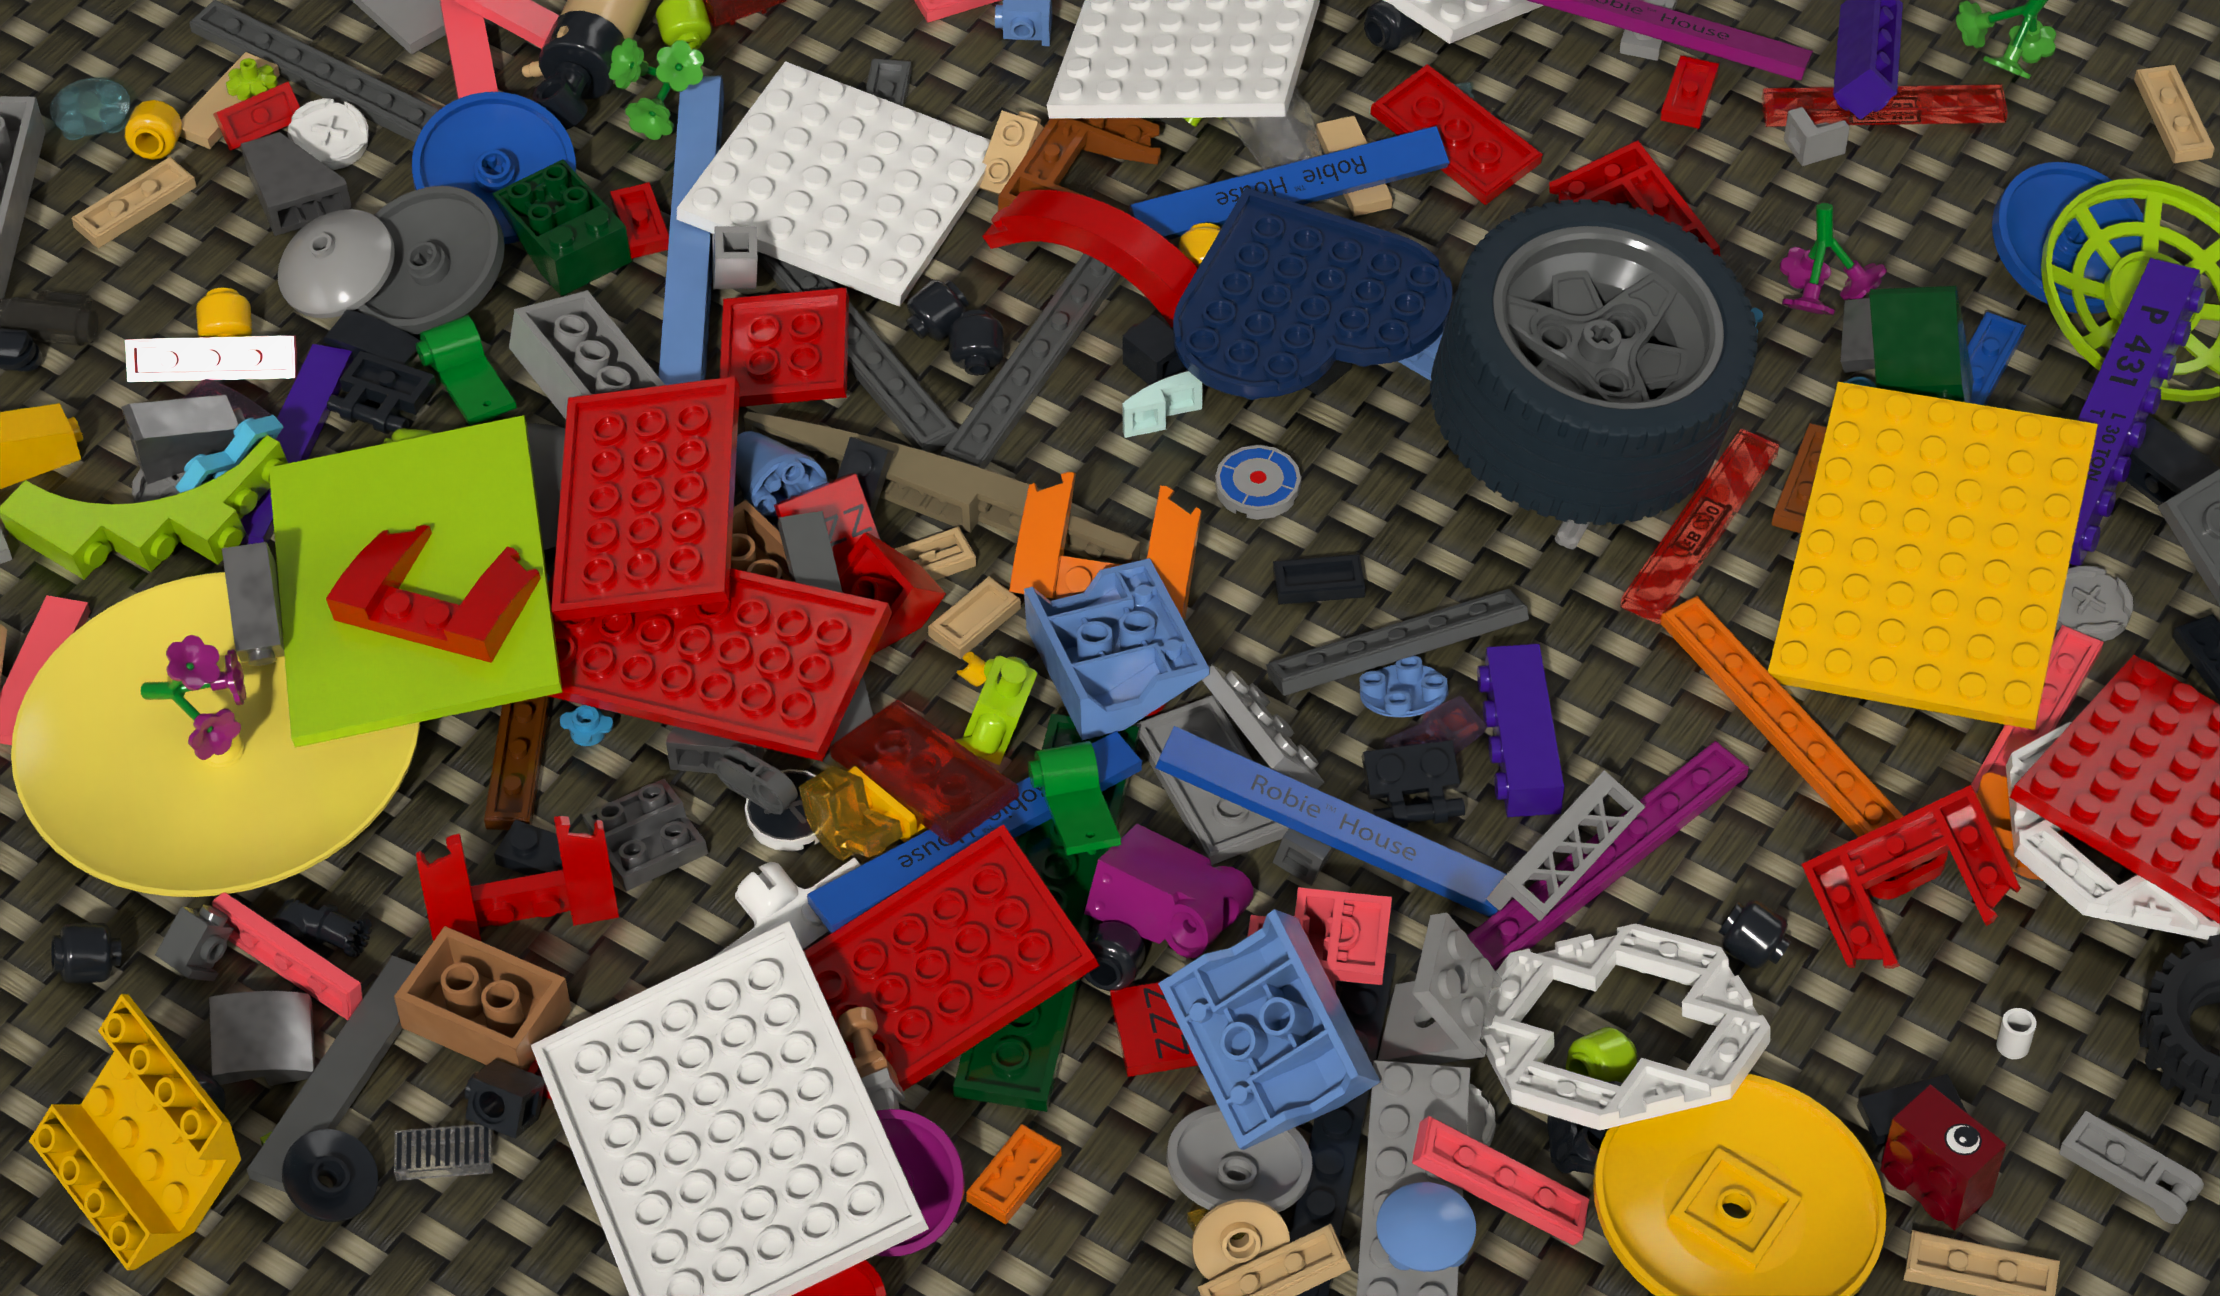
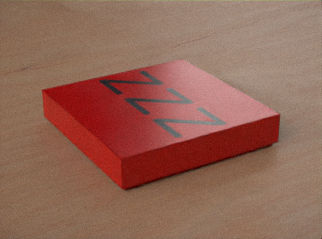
M855 473L848 474L774 504L778 519L785 516L823 511L837 570L864 532L880 539Z
M1159 982L1126 987L1121 990H1110V1001L1127 1077L1198 1066L1158 984Z

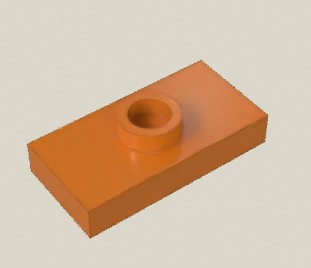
M1021 1124L966 1191V1201L1006 1225L1062 1156L1061 1146Z

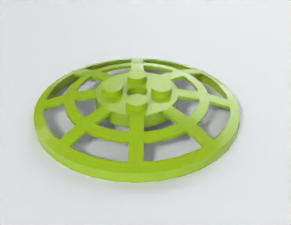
M2133 178L2118 179L2096 185L2079 194L2061 211L2049 229L2043 246L2041 262L2043 290L2050 311L2062 333L2076 351L2093 367L2100 371L2105 359L2096 350L2103 346L2109 351L2113 342L2112 339H2114L2150 258L2182 265L2173 258L2158 253L2159 240L2176 247L2188 255L2192 261L2186 264V267L2199 269L2200 275L2205 272L2214 286L2220 302V268L2216 264L2220 260V238L2206 250H2203L2184 235L2167 227L2160 226L2162 203L2195 216L2220 235V207L2205 197L2183 187L2158 180ZM2113 199H2145L2143 222H2123L2107 226L2102 230L2088 209L2095 204ZM2076 218L2088 240L2076 255L2071 273L2053 265L2052 257L2059 236L2067 224ZM2121 237H2142L2141 251L2131 253L2123 258L2119 256L2109 242ZM2095 251H2097L2111 270L2104 284L2083 278L2087 262ZM2054 282L2072 290V297L2077 312L2090 334L2082 337L2071 323L2060 302ZM2084 295L2104 300L2111 320L2099 327L2088 309ZM2204 303L2200 313L2194 312L2190 319L2191 331L2197 326L2200 319L2220 321V305ZM2220 330L2217 339L2210 349L2191 334L2190 331L2189 339L2184 348L2196 359L2184 363H2176L2173 375H2185L2200 371L2205 367L2220 375ZM2164 379L2160 387L2161 400L2193 402L2220 397V386L2201 390L2171 389L2168 387L2167 380Z

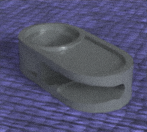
M737 746L728 748L724 753V758L720 757L714 763L716 774L727 787L771 813H783L798 796L795 785L784 773Z

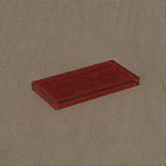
M899 700L894 701L829 746L832 759L847 770L856 766L912 812L918 822L950 845H953L1019 797L1017 784Z

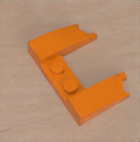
M1076 473L1061 474L1063 483L1038 491L1035 483L1029 485L1009 592L1024 595L1025 588L1034 587L1043 596L1050 599L1084 593L1099 570L1121 565L1064 556ZM1160 485L1147 559H1151L1181 617L1186 619L1202 510L1196 507L1191 514L1170 500L1175 491L1167 486Z

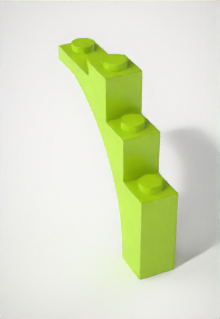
M266 435L239 465L221 476L177 495L132 504H99L72 500L50 493L25 480L0 506V518L9 535L83 580L95 568H98L105 562L112 550L152 572L163 560H166L172 554L179 542L219 565L223 560L222 548L239 546L245 537L246 532L240 521L242 517L249 514L255 508L257 501L270 489L269 467L287 464L288 461L280 442Z

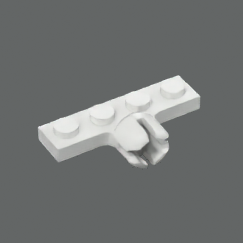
M854 857L808 889L798 887L779 863L769 862L760 866L759 869L762 873L757 875L751 872L741 881L735 893V899L754 921L755 927L715 956L790 921L803 950L808 949L831 933L809 906L807 894L861 865Z

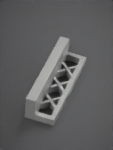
M1604 770L1507 873L1486 899L1501 911L1514 898L1535 918L1541 921L1646 806ZM1607 795L1611 796L1628 811L1624 817L1605 815L1603 799ZM1580 825L1596 826L1599 844L1581 843L1578 827ZM1608 827H1614V828L1608 833ZM1555 852L1572 853L1574 871L1555 870L1553 854ZM1583 854H1589V855L1583 860ZM1529 880H1545L1547 882L1549 898L1545 903H1542L1524 887ZM1557 881L1563 882V883L1559 886V888H1558V883H1557Z

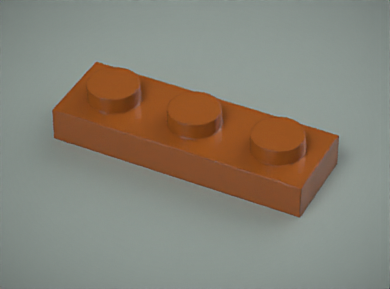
M1809 423L1774 511L1772 526L1801 534L1826 427Z

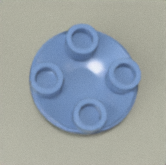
M1418 656L1398 660L1396 665L1387 666L1377 671L1366 672L1359 678L1360 699L1364 706L1377 714L1389 717H1412L1425 714L1440 706L1449 693L1447 678L1435 669L1424 666L1422 659Z
M1418 1182L1403 1186L1386 1198L1378 1212L1376 1230L1379 1242L1389 1255V1261L1395 1268L1399 1270L1412 1269L1433 1272L1449 1267H1457L1466 1261L1468 1252L1475 1240L1476 1221L1471 1207L1456 1191L1437 1183Z

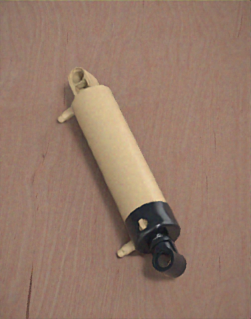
M567 0L561 15L553 24L539 53V61L523 66L522 74L527 78L544 76L545 80L536 87L532 98L534 102L550 111L560 121L565 130L577 125L587 114L588 107L583 100L597 99L604 96L613 86L615 80L610 79L608 75L611 69L612 51L617 45L622 46L625 39H633L651 0Z

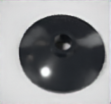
M320 1129L301 1136L289 1148L282 1164V1182L289 1199L304 1214L320 1221L341 1222L359 1215L370 1204L378 1186V1170L372 1154L357 1138L339 1130ZM326 1176L330 1178L333 1187H325L319 1182L318 1177Z

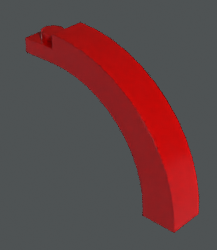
M1030 190L1020 192L1008 207L1001 209L992 217L991 222L993 224L982 235L991 249L1028 241L1047 242L1066 246L1091 256L1112 268L1139 289L1159 310L1170 327H1173L1176 306L1198 269L1177 247L1138 219L1104 202L1065 191Z

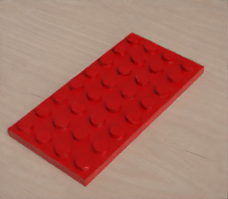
M731 568L729 601L558 622H556L553 616L563 693L548 696L823 761L892 615V611L886 602ZM553 573V575H552V577H551V579H550V581H549V583H548L551 606H552V594H553L554 573Z

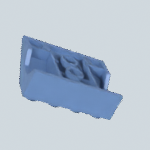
M1150 558L1099 570L1085 592L1050 601L1034 587L1024 589L1026 629L1082 740L1127 729L1209 675V666Z
M1274 909L1267 914L1263 927L1231 948L1200 956L1158 983L1241 1150H1245L1333 1111L1381 1082L1298 918Z

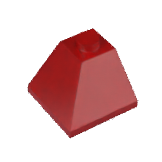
M864 532L837 570L843 593L886 602L890 606L892 615L873 655L922 628L946 595L944 590L921 565Z

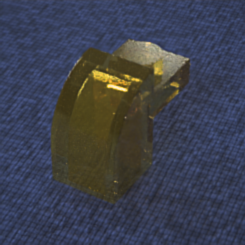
M831 766L799 786L804 812L813 833L832 855L842 861L855 853L868 858L878 855L887 846L903 837L899 820L869 809L863 779L860 776Z

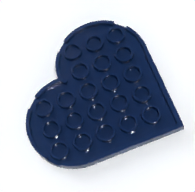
M1245 187L1176 306L1173 320L1174 345L1183 365L1206 386L1250 400L1282 396L1299 391L1320 379L1331 368L1335 360L1365 367L1401 361L1428 348L1445 329L1452 307V284L1450 277L1447 278L1440 268L1439 259L1416 241Z

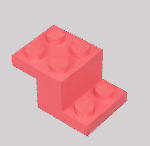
M1298 887L1294 917L1298 918L1335 993L1337 981L1382 985L1392 897ZM1250 916L1248 937L1263 927L1266 916Z

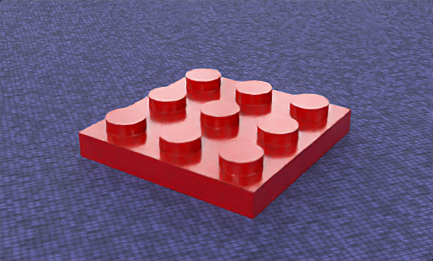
M847 288L723 299L720 378L736 377L740 386L739 407L847 398L849 295Z

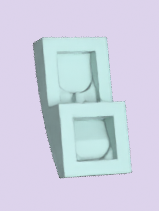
M1187 371L1155 382L1132 395L1122 403L1124 437L1166 430V416L1201 410L1202 382Z

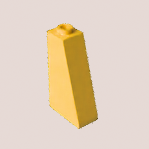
M60 403L0 412V489L81 460L77 442L83 441L80 427L75 417L67 419Z

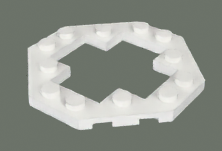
M2072 722L2058 727L2011 753L2006 764L2009 797L2015 784ZM2009 798L2014 856L2082 915L2206 940L2209 939V936L2220 935L2219 923L2139 875L2118 885L2057 832L2061 828Z
M1635 923L1618 927L1617 935L1594 940L1593 936L1588 934L1555 942V950L1543 953H1533L1529 948L1511 952L1496 970L1502 978L1501 986L1491 988L1488 1001L1495 1009L1494 1018L1491 1026L1482 1028L1480 1042L1486 1048V1055L1512 1104L1597 1130H1604L1731 1099L1769 1045L1770 1025L1763 1015H1758L1753 1007L1751 994L1739 975L1734 976L1729 968V959L1722 947ZM1615 965H1619L1641 973H1648L1684 985L1693 986L1682 1001V1016L1717 1027L1686 1071L1641 1058L1623 1084L1618 1086L1544 1064L1543 1061L1554 1048V1032L1521 1023V1021L1553 979L1596 992Z

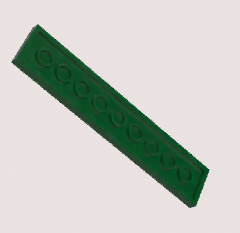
M1051 713L1042 750L1086 741L1094 743L1109 734L1082 740L1070 716ZM1130 726L1125 730L1118 731L1120 736L1136 753L1139 741V727ZM1130 777L1102 791L1116 827L1118 826ZM1051 818L1019 835L1017 844L1085 942L1092 931L1095 918L1084 914L1096 866L1098 859L1111 847L1096 850V853L1093 855H1089L1087 852L1066 855ZM1080 978L962 1053L953 1085L954 1097L1047 1112Z

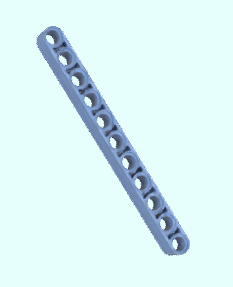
M722 75L703 76L699 84L688 85L684 91L680 92L659 365V378L665 385L706 380L712 290V233L677 220V207L721 149L724 107Z

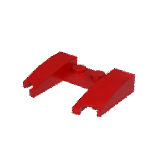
M1638 140L1549 182L1550 193L1559 195V203L1562 200L1578 202L1579 199H1591L1592 202L1603 200L1610 201V204L1616 205L1617 203L1629 201L1635 209L1638 207L1647 210L1648 214H1657L1664 217L1665 221L1669 223L1674 222L1680 225L1683 231L1686 233L1689 231L1697 236L1700 243L1705 242L1713 249L1712 253L1714 255L1718 254L1720 256V246Z
M421 525L416 526L415 531L390 534L388 530H383L359 552L326 597L335 621L492 663L541 577L537 569L526 571L518 563L521 560L519 553L514 548L507 546L481 575L460 605L399 589L432 534L430 526Z
M1972 785L1801 864L1849 968H1855L1856 960H1883V967L1888 969L1900 966L1866 889L1949 850L1986 926L1993 923L1998 917L1993 909L2010 889L2016 893L2019 892L2021 887Z
M568 816L554 817L563 870L471 886L460 833L446 838L447 848L451 854L438 858L431 864L426 860L423 852H417V866L433 941L444 926L481 941L479 927L490 925L502 926L512 921L535 917L546 918L562 912L571 911L573 926L619 918L603 821L596 820L593 835L588 833L577 834L568 833L570 828Z

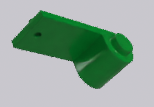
M469 315L420 332L421 341L415 343L422 364L424 366L431 365L469 426L484 420L491 421L495 416L517 408L515 400L485 357L480 336Z
M1086 741L1035 751V760L1028 761L1031 785L1033 788L1040 787L1066 855L1083 852L1093 855L1096 853V850L1121 845V837L1099 786L1098 767L1092 743Z

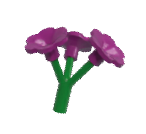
M1821 203L1816 206L1817 239L1812 249L1805 251L1800 247H1793L1787 253V257L1783 258L1780 262V270L1788 276V283L1796 289L1804 288L1801 298L1783 299L1782 305L1815 314L1834 315V309L1825 306L1819 301L1824 281L1828 280L1831 275V268L1823 262L1826 247H1830L1845 266L1843 271L1849 277L1845 282V287L1840 292L1843 300L1861 299L1866 293L1870 292V289H1876L1881 284V278L1886 274L1887 269L1883 264L1876 266L1875 263L1868 264L1862 268L1857 260L1852 261L1833 237V205Z
M188 635L182 642L171 643L166 650V656L169 660L166 671L173 680L167 682H145L142 684L140 691L142 697L146 700L172 699L194 721L193 726L196 730L189 736L188 744L194 749V753L199 759L206 760L213 754L222 755L226 753L231 747L232 739L240 733L241 725L235 720L234 713L229 709H222L216 714H200L184 698L185 692L210 687L212 691L228 688L233 694L236 705H243L244 700H246V689L243 683L244 674L234 649L228 650L227 655H225V669L220 671L216 665L220 656L218 650L212 645H204L198 636Z

